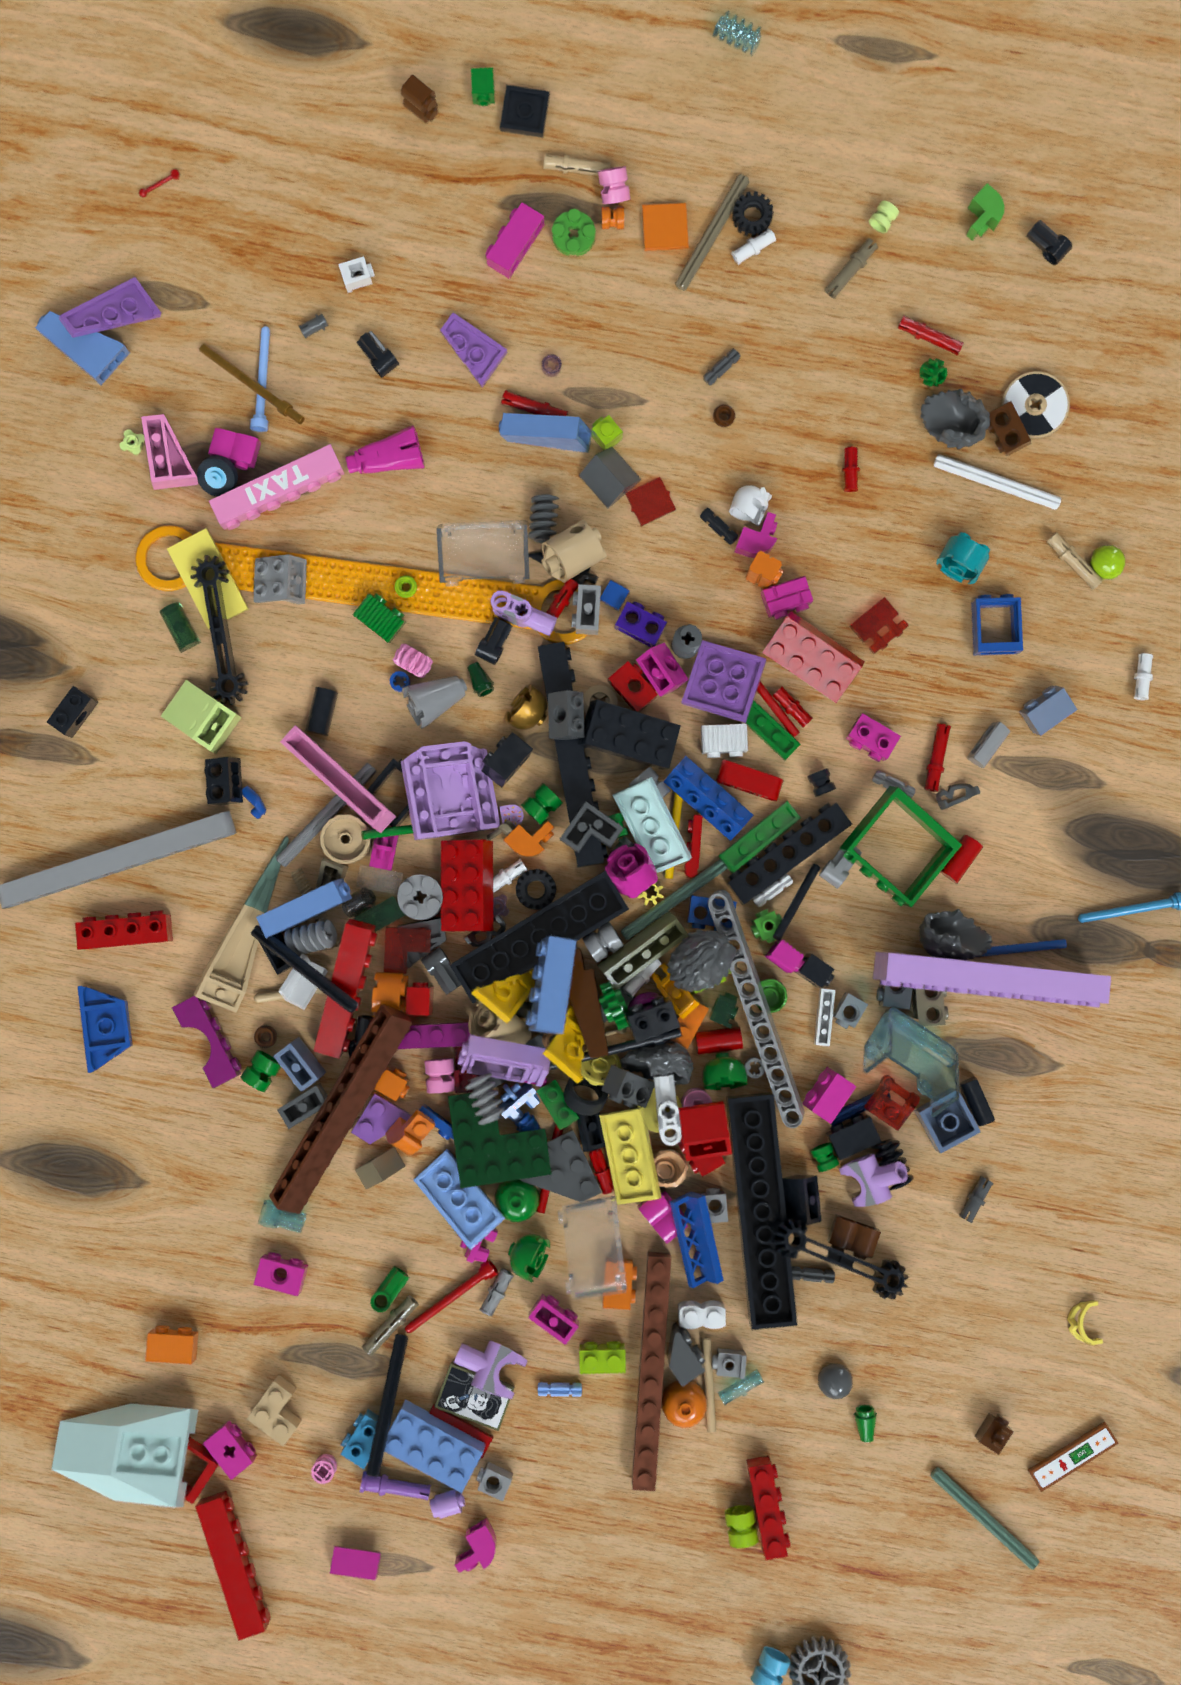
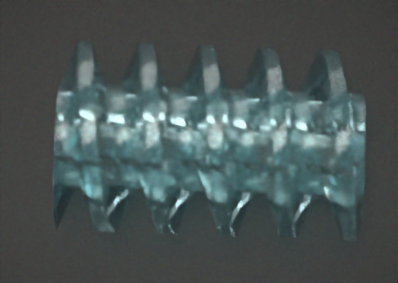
M727 11L718 20L713 37L719 34L720 41L725 40L727 37L728 45L735 41L736 49L740 48L743 44L742 51L746 53L750 49V55L753 56L761 40V27L759 26L753 31L752 22L745 27L744 18L740 23H737V15L735 14L732 19H729L730 11Z

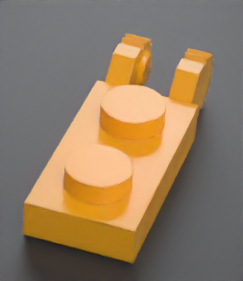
M664 962L661 967L667 976L662 980L654 972L651 978L657 984L656 987L662 995L671 1000L675 1012L684 1019L700 1003L691 992L675 987L674 981L670 980V973L667 972L669 966Z

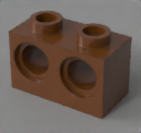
M1012 401L989 412L990 426L988 430L990 434L995 432L998 438L995 444L1000 453L1005 452L1006 456H1009L1031 444V439ZM1000 415H1006L1009 419L1005 425H998L996 418ZM1016 435L1018 437L1016 444L1008 445L1005 442L1007 436Z

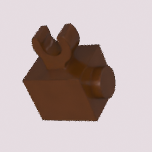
M988 1413L975 1434V1438L979 1443L1000 1455L1014 1431L1008 1426L1009 1421L999 1414L995 1417Z

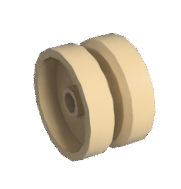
M349 814L331 818L323 826L320 834V844L324 854L332 861L340 864H351L363 859L369 852L372 839L363 840L361 836V831L369 830L367 824L360 818ZM343 835H348L350 837L349 843H343Z

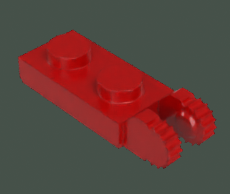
M693 815L692 819H688L687 833H691V842H686V846L692 858L684 864V874L690 878H694L699 869L702 815Z

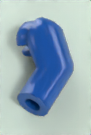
M249 786L242 789L243 796L255 806L250 812L255 818L260 819L263 814L265 815L266 807L261 797Z

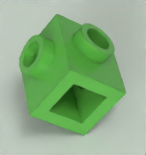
M767 909L755 914L756 919L751 920L753 925L750 926L754 937L759 938L760 941L766 940L767 943L775 941L776 939L773 938V934L782 920L781 915H776L775 911L768 912ZM766 922H771L773 925L769 931L765 929Z

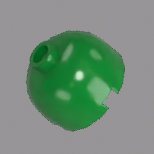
M729 1053L716 1054V1058L709 1060L702 1071V1083L706 1090H722L721 1088L723 1087L735 1089L748 1084L745 1066L737 1058L729 1057Z
M520 1179L506 1181L499 1184L495 1192L494 1203L506 1220L522 1222L535 1214L539 1206L540 1195L536 1186L523 1182Z
M527 1234L519 1238L516 1243L513 1242L508 1251L513 1272L524 1280L531 1283L534 1282L532 1277L538 1278L547 1262L549 1255H544L546 1247L550 1248V1240L539 1235Z

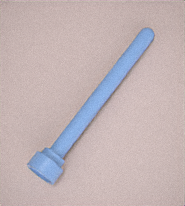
M267 326L261 329L258 383L265 389L267 384L270 329ZM257 394L256 413L250 420V429L256 432L268 431V420L264 415L265 399Z

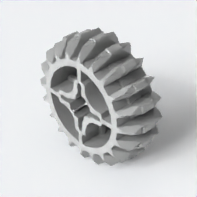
M812 1636V1643L808 1644L806 1640H803V1648L796 1645L795 1649L798 1654L791 1653L790 1656L792 1662L789 1666L791 1670L789 1678L793 1680L792 1685H849L846 1678L851 1677V1672L848 1670L851 1664L849 1660H846L848 1658L847 1653L842 1651L840 1644L834 1646V1641L831 1638L826 1643L823 1636L820 1637L819 1642H816L815 1637ZM825 1655L832 1657L838 1666H833L832 1663L826 1662ZM801 1674H807L808 1677H812L815 1683L807 1682Z

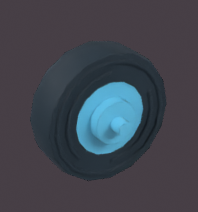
M217 455L210 456L202 461L198 467L197 479L201 488L208 494L220 496L234 489L237 484L238 474L237 469L230 460Z

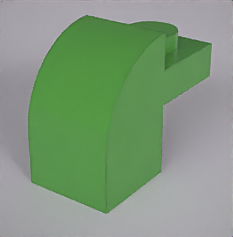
M988 183L972 199L968 207L978 219L970 227L966 236L973 241L978 235L982 237L989 228L994 231L1003 217V199Z

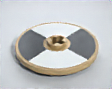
M1029 372L1017 377L1007 387L1002 399V405L1012 401L1030 439L1044 438L1056 432L1065 422L1070 407L1069 395L1065 386L1056 377L1044 372ZM1032 401L1035 403L1039 401L1041 403L1039 406L1040 410L1030 408ZM1003 415V418L1007 423L1009 418L1006 415Z

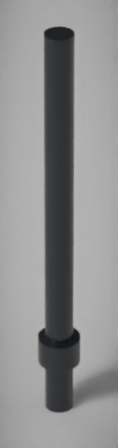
M676 1028L638 1043L634 1039L607 1046L608 1053L612 1055L651 1044L656 1046L665 1044L667 1040L682 1037L681 1028ZM587 1051L584 1052V1059H582L581 1062L597 1058H590L589 1053ZM550 1061L551 1070L558 1069V1067Z

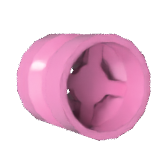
M323 1454L317 1458L311 1469V1475L315 1482L325 1484L332 1480L337 1470L336 1459L330 1454Z

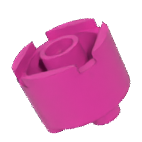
M634 844L635 846L633 847L623 845L615 849L608 856L607 867L605 866V870L618 892L622 895H627L629 898L638 897L640 893L647 890L658 880L657 870L648 852L639 844Z

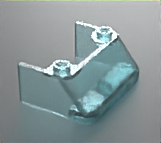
M890 1008L885 1012L864 1045L863 1071L868 1073L886 1058L891 1059L917 1076V1089L921 1094L930 1098L931 1116L935 1117L960 1099L958 1053L948 1042L897 1008Z

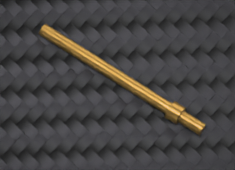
M202 344L199 351L275 406L277 411L283 416L290 417L299 425L304 422L305 417L295 411L293 406L286 400H280L207 345Z

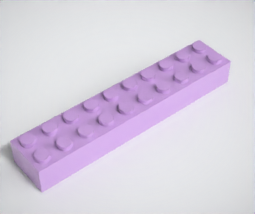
M885 952L875 953L873 979L880 980V985L901 987L902 982V987L923 989L924 985V989L1090 1007H1100V1003L1109 1004L1111 976Z

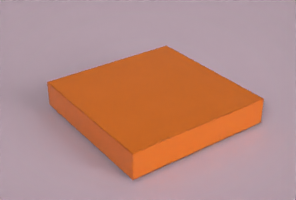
M686 203L642 205L644 251L688 249Z

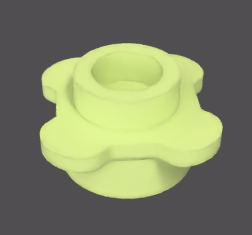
M126 430L123 442L120 443V448L123 451L128 450L134 455L140 454L143 442H145L144 435L135 434L132 430Z

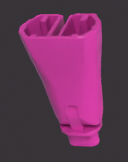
M414 425L382 440L359 448L358 452L356 450L353 455L345 457L350 474L355 472L363 474L425 468Z

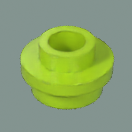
M401 576L395 582V591L402 598H410L417 591V583L410 576ZM404 584H409L410 589L404 591L402 590V586Z

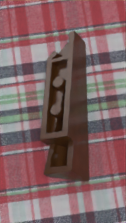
M576 949L569 999L590 1058L609 1056L595 972L593 969L585 970L581 949Z

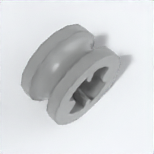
M749 1058L744 1064L749 1077L759 1078L764 1074L765 1069L759 1058ZM751 1062H754V1064L758 1062L760 1064L758 1073L755 1074L753 1071L751 1074L749 1072L751 1068L749 1064Z

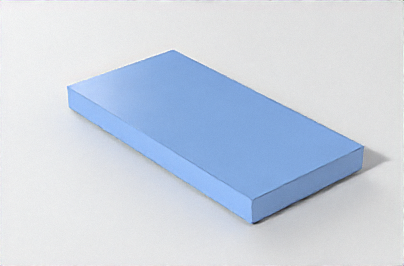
M448 1149L413 1179L471 1250L505 1219L503 1214L479 1186L460 1188L457 1159Z

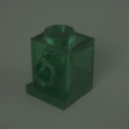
M725 992L724 996L718 994L708 1019L731 1029L732 1024L728 1022L729 1019H734L739 1007L735 1005L738 997Z

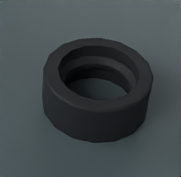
M583 1077L578 1084L569 1078L563 1096L567 1106L575 1113L592 1116L603 1109L609 1094L601 1091L603 1086H594ZM578 1085L590 1087L598 1095V1100L588 1101L582 1099L576 1094L574 1087Z

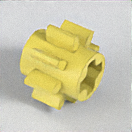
M655 884L651 885L654 887V892H656V896H651L650 898H647V893L642 892V894H640L637 898L639 899L643 897L645 899V906L648 904V901H652L654 905H657L655 899L657 897H664L663 895L659 894V890H661L663 886L657 887Z

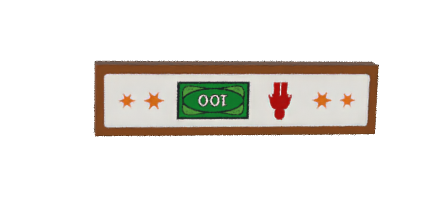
M1103 1422L1028 1469V1472L1039 1490L1043 1492L1119 1443L1108 1425Z

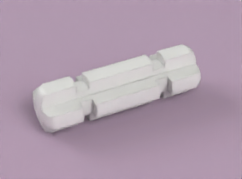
M785 874L779 881H775L763 890L761 894L759 893L753 898L754 903L758 907L763 906L767 903V900H771L782 892L784 887L790 886L793 883L792 878Z

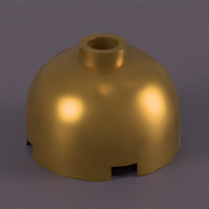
M530 684L529 689L527 687L523 688L510 704L513 706L511 713L506 711L504 720L511 726L521 730L531 729L535 725L540 726L547 717L545 715L547 709L545 697L537 688Z

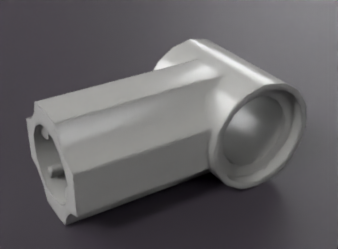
M857 847L853 849L859 855L862 854V852ZM840 849L833 860H830L819 874L820 877L836 889L842 885L849 875L848 871L854 865L843 857L845 853Z

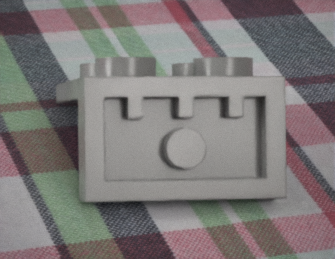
M289 554L256 558L253 601L255 603L287 601L295 604H305L307 560Z

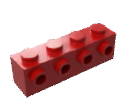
M164 910L150 911V916H141V912L128 913V918H119V915H106L105 920L98 921L96 917L82 918L83 922L75 923L77 950L173 941L171 914H164Z
M769 1456L746 1459L765 1561L788 1557L787 1548H790L791 1544L788 1533H784L783 1525L787 1523L785 1512L780 1510L778 1503L782 1501L780 1487H776L774 1479L778 1478L776 1464H771Z

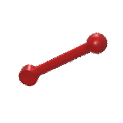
M174 169L171 171V175L146 189H140L139 196L145 198L147 193L172 179H179V171Z

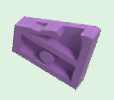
M375 1093L351 1133L372 1144L386 1135L385 1133L399 1117L407 1121L411 1114Z

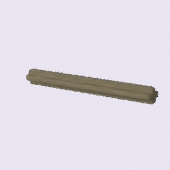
M742 174L737 176L676 280L675 285L678 289L685 291L732 213L737 199H740V196L749 184L747 176Z

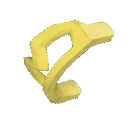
M1096 1300L1080 1302L1071 1309L1067 1318L1071 1324L1068 1328L1070 1333L1076 1339L1090 1345L1103 1343L1101 1338L1089 1339L1083 1328L1085 1313L1090 1307L1098 1305ZM1081 1309L1077 1323L1074 1317L1078 1310Z

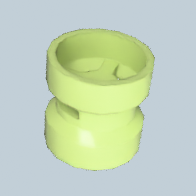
M881 201L877 207V212L870 217L869 224L876 231L887 233L891 227V221H894L899 215V210L892 203Z

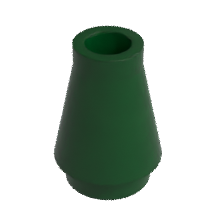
M475 662L467 667L473 691L478 697H484L494 691V682L482 669L479 662Z

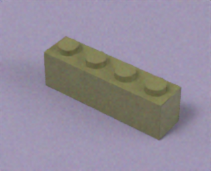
M668 911L624 944V947L612 953L597 966L617 990L684 938L688 937V933L678 919Z

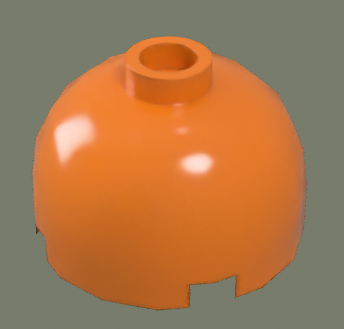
M677 1380L670 1383L664 1390L662 1410L666 1419L674 1426L691 1428L699 1424L704 1418L707 1410V1398L703 1389L696 1382L690 1381L682 1387Z

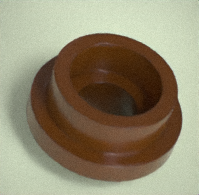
M720 405L714 410L713 420L720 427H728L735 420V412L728 405ZM726 414L728 419L722 420L720 415Z
M261 1026L255 1031L254 1040L258 1046L269 1048L276 1043L277 1032L271 1026ZM265 1032L269 1033L270 1039L268 1041H265L262 1038V1035Z

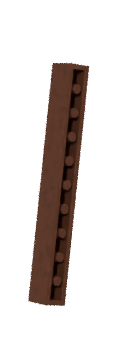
M381 1004L270 1193L269 1197L277 1209L300 1214L307 1204L309 1197L319 1184V1180L329 1167L332 1158L340 1148L345 1136L352 1128L358 1114L363 1109L364 1104L375 1089L381 1075L386 1070L387 1065L413 1023L403 1011Z
M647 1252L632 1490L656 1491L671 1271L670 1253Z

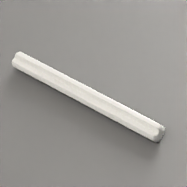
M940 454L935 458L934 467L1054 510L1060 506L1061 498Z

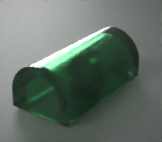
M179 602L170 604L160 610L159 613L181 653L201 643Z

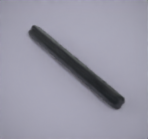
M259 925L254 927L251 935L347 1012L353 1013L357 1009L359 1004L276 937L270 936L265 938Z
M396 1334L366 1471L368 1476L378 1477L380 1475L408 1343V1336Z

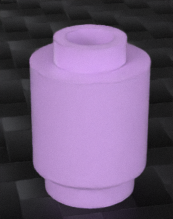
M455 1489L435 1495V1498L430 1499V1507L434 1518L440 1517L442 1519L461 1513L462 1507L465 1506L463 1493H458Z

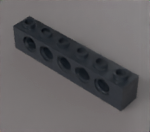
M828 802L818 810L820 814L813 819L809 816L800 823L802 828L795 832L792 829L782 836L784 841L778 846L774 842L764 850L766 854L759 859L755 856L747 862V869L742 872L738 869L728 876L730 881L726 884L742 905L749 902L852 825L837 803L831 806ZM820 820H826L829 823L827 832L819 829L818 823ZM802 833H808L811 836V843L809 845L801 843L800 836ZM785 846L793 849V856L790 859L785 858L782 854V849ZM767 859L773 860L775 863V870L773 872H768L764 868V862ZM748 873L756 874L758 880L755 885H749L746 882Z

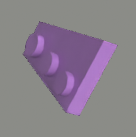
M455 313L451 314L440 329L441 334L483 388L508 353L507 349Z

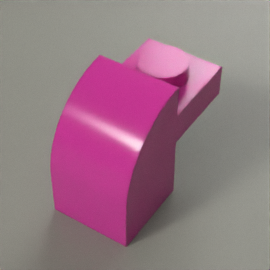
M767 512L760 532L743 527L735 553L749 558H755L759 551L768 554L777 538L769 536V534L774 535L778 524L774 522L776 514Z
M485 1518L466 1531L465 1537L471 1549L456 1557L455 1567L459 1573L464 1570L466 1572L471 1571L478 1565V1562L485 1569L494 1558L497 1542L496 1534L488 1519Z

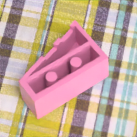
M165 415L141 417L153 489L198 485L197 476L179 445Z

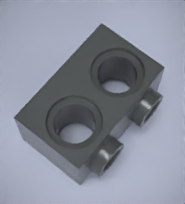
M611 1065L601 1091L610 1094L608 1099L620 1104L623 1099V1104L633 1109L637 1105L646 1108L654 1088V1082Z

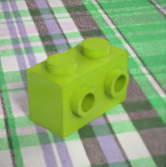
M610 1341L607 1344H598L597 1342L579 1344L580 1374L626 1373L625 1343L620 1344L618 1341Z

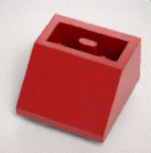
M724 1101L678 1108L686 1161L732 1154Z

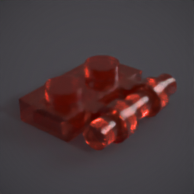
M884 597L849 627L863 643L869 638L873 640L874 643L869 647V650L875 654L880 649L884 650L888 646L887 643L892 639L900 637L903 634V630L909 625L904 619L898 624L893 621L899 613ZM886 625L889 631L881 637L877 632Z

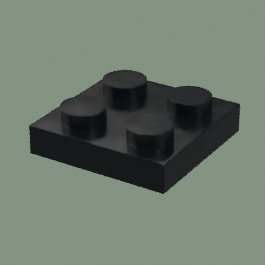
M506 85L500 131L543 138L550 91Z

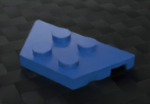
M77 986L87 1071L92 1073L133 1046L127 1000L86 986Z

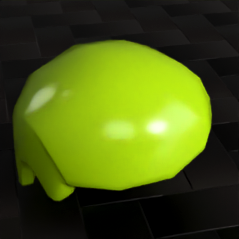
M1102 545L1093 551L1090 566L1102 579H1114L1123 572L1125 556L1119 548L1113 545Z

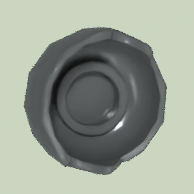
M831 1363L823 1367L819 1373L818 1386L828 1398L834 1400L842 1399L849 1395L853 1387V1377L845 1366Z

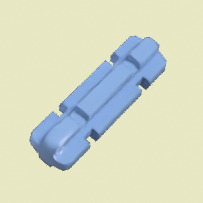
M548 1382L538 1383V1395L547 1396V1394H551V1396L569 1397L570 1394L572 1397H580L582 1395V1384L573 1383L569 1385V1383L551 1382V1384H548Z

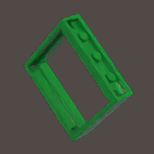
M889 786L839 849L845 853L843 857L851 864L856 863L861 867L859 871L869 879L872 877L876 880L875 885L885 893L888 891L893 895L891 899L897 905H905L912 908L962 844L899 787ZM892 801L943 845L904 894L853 850Z

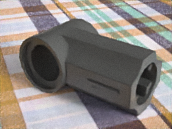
M438 947L421 959L431 976L435 977L446 995L461 986V983L450 967L451 962L441 947Z

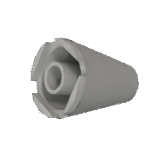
M457 676L413 684L402 688L403 697L409 698L407 708L421 729L428 726L465 697V691H467L464 680L462 678L459 679Z

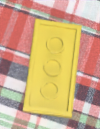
M206 528L167 548L207 628L210 629L203 585L196 588L194 584L197 580H193L190 577L192 574H196V571H193L191 567H199L196 562L198 558L204 562L205 555L210 556L211 560L214 556L219 557V562L224 561L209 530ZM213 569L207 570L205 574L208 581L212 580L215 576ZM231 573L224 575V578L229 580L228 583L221 582L227 620L249 610ZM212 588L216 617H218L214 588Z
M639 1107L600 1114L617 1205L660 1199L661 1192L644 1108Z

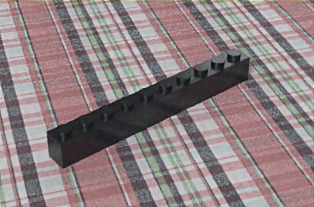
M564 642L538 646L547 701L549 693L566 690L573 691L572 683L576 682L574 669H569L568 661L572 660L570 647L565 648ZM580 738L571 740L554 739L569 823H571L585 802L599 810L598 801H593L592 792H596L594 779H589L588 770H592L590 757H585L584 748L588 747L578 745ZM592 835L579 854L575 851L578 868L603 864L604 858H608L606 845H601V841Z

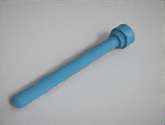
M1181 892L1173 893L1168 899L1080 914L1078 921L1085 923L1169 907L1181 910Z

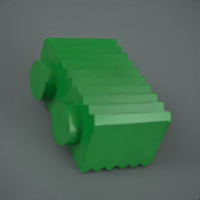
M369 593L353 613V616L386 642L391 643L406 623L402 619L404 614L395 607L392 610L385 605L387 601L376 593L373 596Z

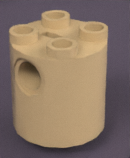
M581 520L542 543L541 549L544 556L542 565L546 572L558 580L566 582L605 559L607 554L599 541L602 539L600 532L596 528L591 529L585 520Z

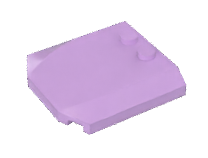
M465 741L422 746L401 761L414 840L485 831L500 826L493 781L481 772L484 766L482 761L488 754L486 749L471 746L470 743Z

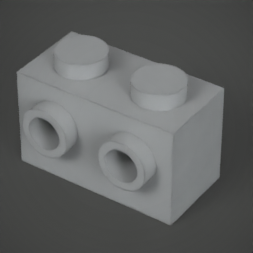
M578 584V592L573 594V605H577V614H572V627H576V634L598 635L601 586Z

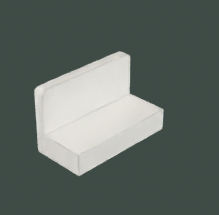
M301 954L300 957L322 975H326L328 972L326 968L311 962L307 955ZM292 969L280 988L279 993L285 1001L305 1010L317 987L295 969Z

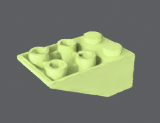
M185 680L161 715L166 721L215 754H217L242 718L188 680Z

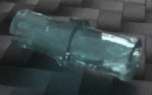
M756 1369L747 1375L745 1379L737 1378L734 1384L719 1391L718 1394L726 1406L742 1395L745 1397L748 1395V1391L765 1382Z

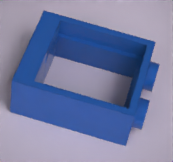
M1013 594L1000 595V598H991V595L978 596V599L971 603L973 656L1012 655L1022 652L1021 597H1014ZM1010 607L1012 642L982 643L980 608Z

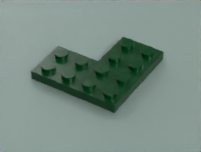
M471 1093L448 1096L460 1188L552 1175L545 1128L500 1135L498 1120L484 1125L478 1124L483 1116L475 1115L480 1110V1107H472V1104L477 1099H470L469 1095Z

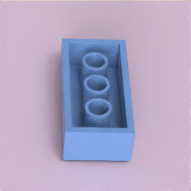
M548 936L541 939V943H537L536 956H539L538 966L534 965L532 979H536L535 987L531 988L529 994V1002H532L531 1011H528L526 1015V1025H529V1031L563 1034L576 940Z
M405 1399L389 1429L385 1452L462 1493L483 1454L485 1443L429 1414L428 1411Z

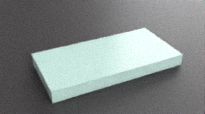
M652 777L613 794L636 843L646 849L657 873L692 858Z

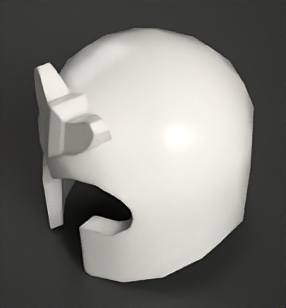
M752 485L743 486L736 491L729 513L735 518L751 521L759 526L772 495L766 492L765 487L760 489Z

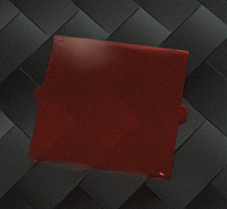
M661 477L625 493L632 507L631 512L635 513L641 527L676 510L670 498V491L666 490Z

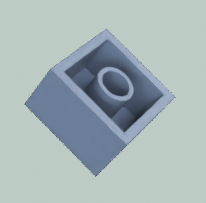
M955 1089L914 1110L934 1149L939 1153H943L981 1132L961 1093Z

